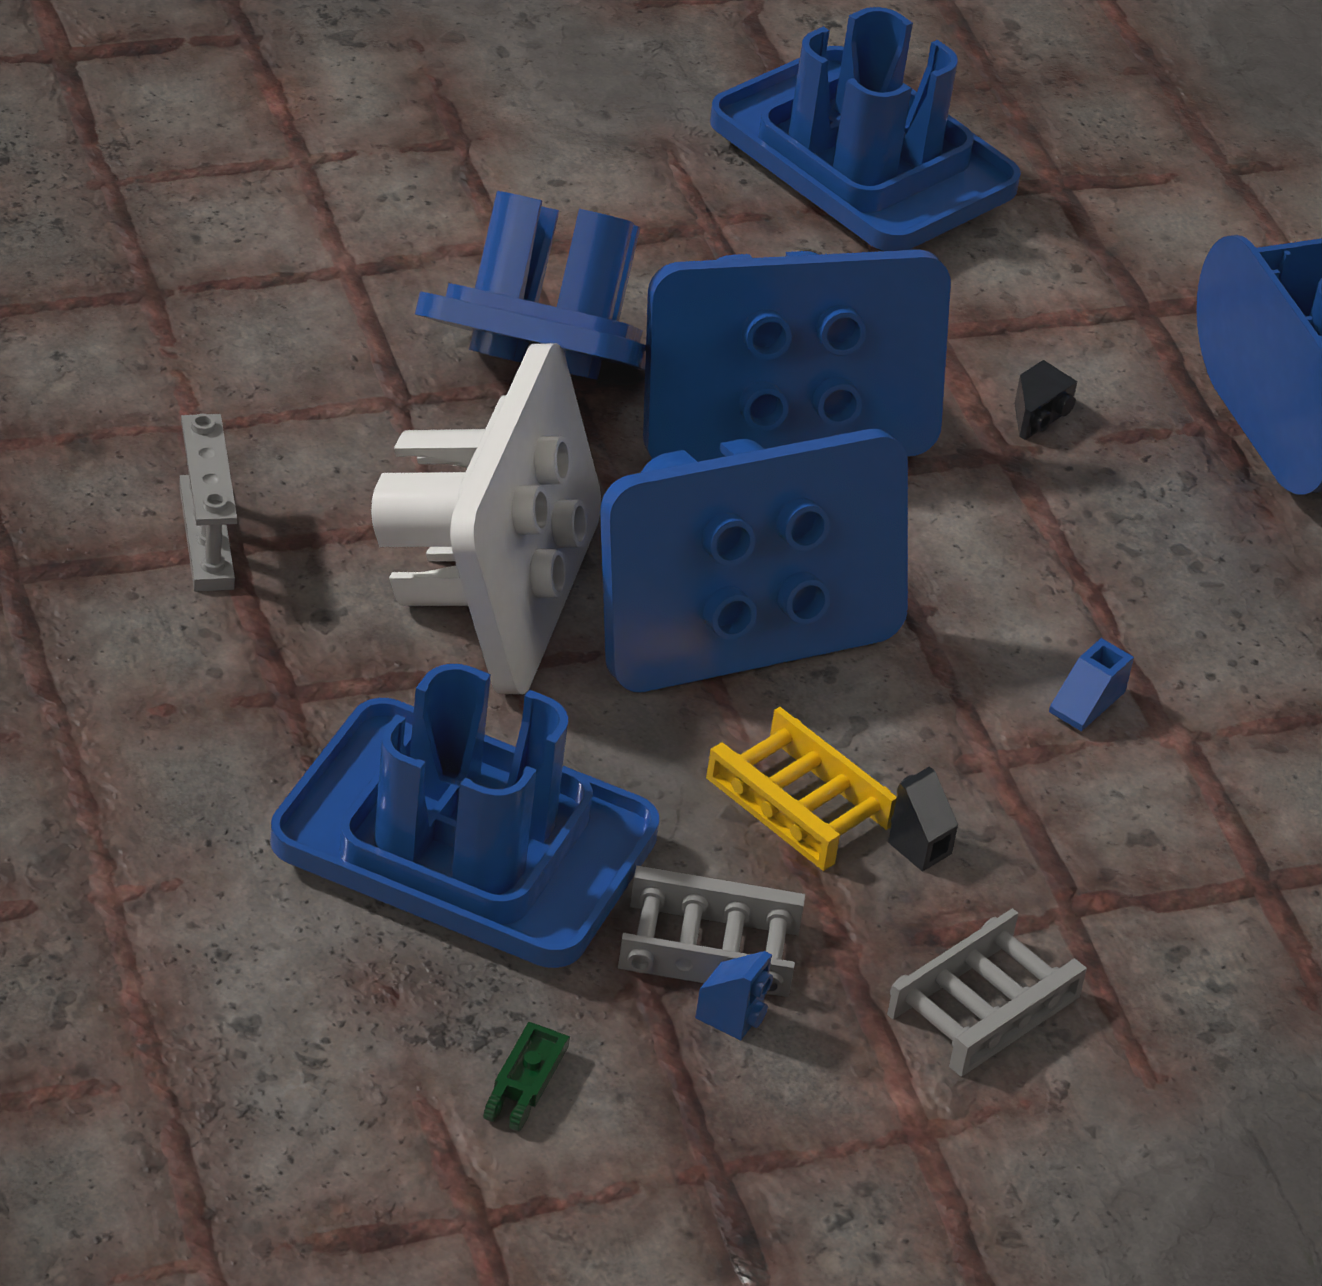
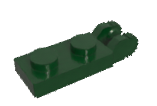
M528 1022L495 1079L494 1090L485 1106L483 1118L494 1122L502 1110L505 1098L508 1097L518 1101L510 1115L509 1128L521 1131V1128H523L528 1119L531 1107H536L567 1051L570 1036Z

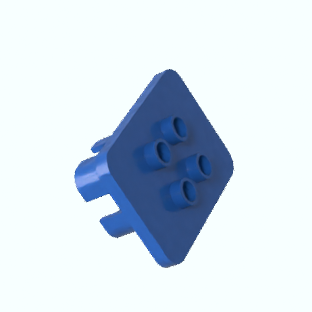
M870 7L849 15L844 47L827 46L830 30L823 26L808 33L803 38L800 58L716 95L712 101L710 124L716 132L871 246L882 251L910 250L1012 200L1017 194L1021 172L1014 161L972 133L966 126L948 114L958 63L955 52L939 40L931 42L928 64L916 92L903 83L913 22L894 10Z
M497 191L475 288L448 283L446 296L422 291L419 293L415 315L473 331L469 346L471 351L522 362L529 344L557 343L563 349L569 373L598 380L602 361L645 371L646 345L640 343L643 330L619 322L640 232V227L634 225L631 221L579 209L557 307L539 303L559 210L543 207V201L540 199Z
M925 250L821 255L810 251L786 252V256L763 258H752L750 254L723 256L717 260L674 262L665 265L652 277L647 297L643 441L649 455L653 459L661 454L685 450L697 462L726 457L720 452V443L749 439L767 449L866 429H880L887 432L902 444L907 456H916L926 452L938 440L942 427L951 279L947 268L934 254Z
M866 429L764 449L753 440L738 439L720 443V452L726 457L697 462L685 450L665 453L649 461L641 473L627 475L615 481L605 492L600 509L605 660L610 674L627 690L646 692L878 643L896 634L902 627L908 610V457L902 444L880 429Z
M445 664L433 668L416 687L414 706L391 698H374L358 705L273 814L270 844L277 857L298 868L533 964L548 968H558L577 961L633 879L636 865L641 866L655 846L659 827V813L656 807L644 797L563 766L568 715L564 707L550 697L532 690L526 693L522 723L516 747L485 735L491 674L463 664Z

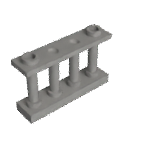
M221 414L181 415L189 475H180L179 489L194 592L234 590L235 577L226 524H237V514Z
M636 865L630 907L639 908L642 911L637 935L623 933L618 969L705 983L721 962L750 955L739 952L743 926L769 931L766 952L772 954L769 973L773 975V981L767 994L789 998L795 962L782 960L786 934H799L805 894ZM659 912L684 916L680 942L654 938ZM701 919L727 923L722 949L697 945Z
M1013 908L998 918H990L981 929L909 976L903 975L899 977L890 990L891 998L887 1015L894 1020L909 1009L914 1008L952 1040L953 1050L949 1067L961 1077L1078 999L1081 994L1087 968L1075 958L1060 968H1052L1013 937L1018 918V912ZM1002 949L1040 981L1032 987L1026 986L1023 988L987 958ZM973 968L1011 1001L1002 1007H992L958 977ZM943 988L980 1018L981 1021L972 1027H962L928 997Z

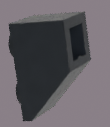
M1045 360L1022 373L1019 378L1014 402L1019 437L1027 440L1037 432L1044 431L1049 424L1061 416H1067L1074 408L1076 402L1074 395L1078 381Z
M930 766L915 775L907 776L899 784L888 840L891 846L922 872L952 854L958 829V823L938 776Z

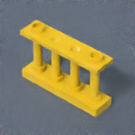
M781 707L774 710L770 736L744 753H736L723 742L710 749L706 779L822 871L835 864L840 836L870 817L885 830L891 828V818L894 814L897 796ZM780 749H783L796 759L795 762L771 777L765 776L754 767L755 764ZM810 771L825 782L824 785L800 800L794 799L783 790L784 787ZM839 794L855 805L854 808L829 824L812 813V811Z

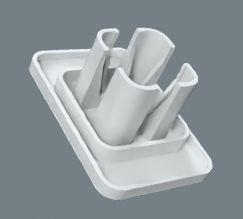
M557 343L531 344L507 395H503L499 399L486 429L405 430L394 447L396 457L417 456L418 464H450L467 468L466 472L382 473L372 498V523L379 547H430L426 552L428 561L456 562V566L425 572H392L389 577L391 587L397 602L401 606H469L488 674H491V684L498 694H525L529 690L600 518V486L565 354Z

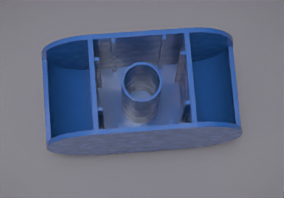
M1225 236L1219 239L1208 252L1198 284L1197 327L1207 373L1214 389L1278 483L1286 490L1298 495L1322 492V238L1256 248L1252 242L1243 236Z

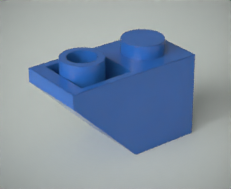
M1100 638L1078 658L1051 703L1049 712L1082 732L1126 692L1134 657Z
M762 951L721 962L700 988L695 1018L740 1041L751 1027L758 1028L768 1009V1005L764 1003V998L773 981V975L769 973L772 954Z

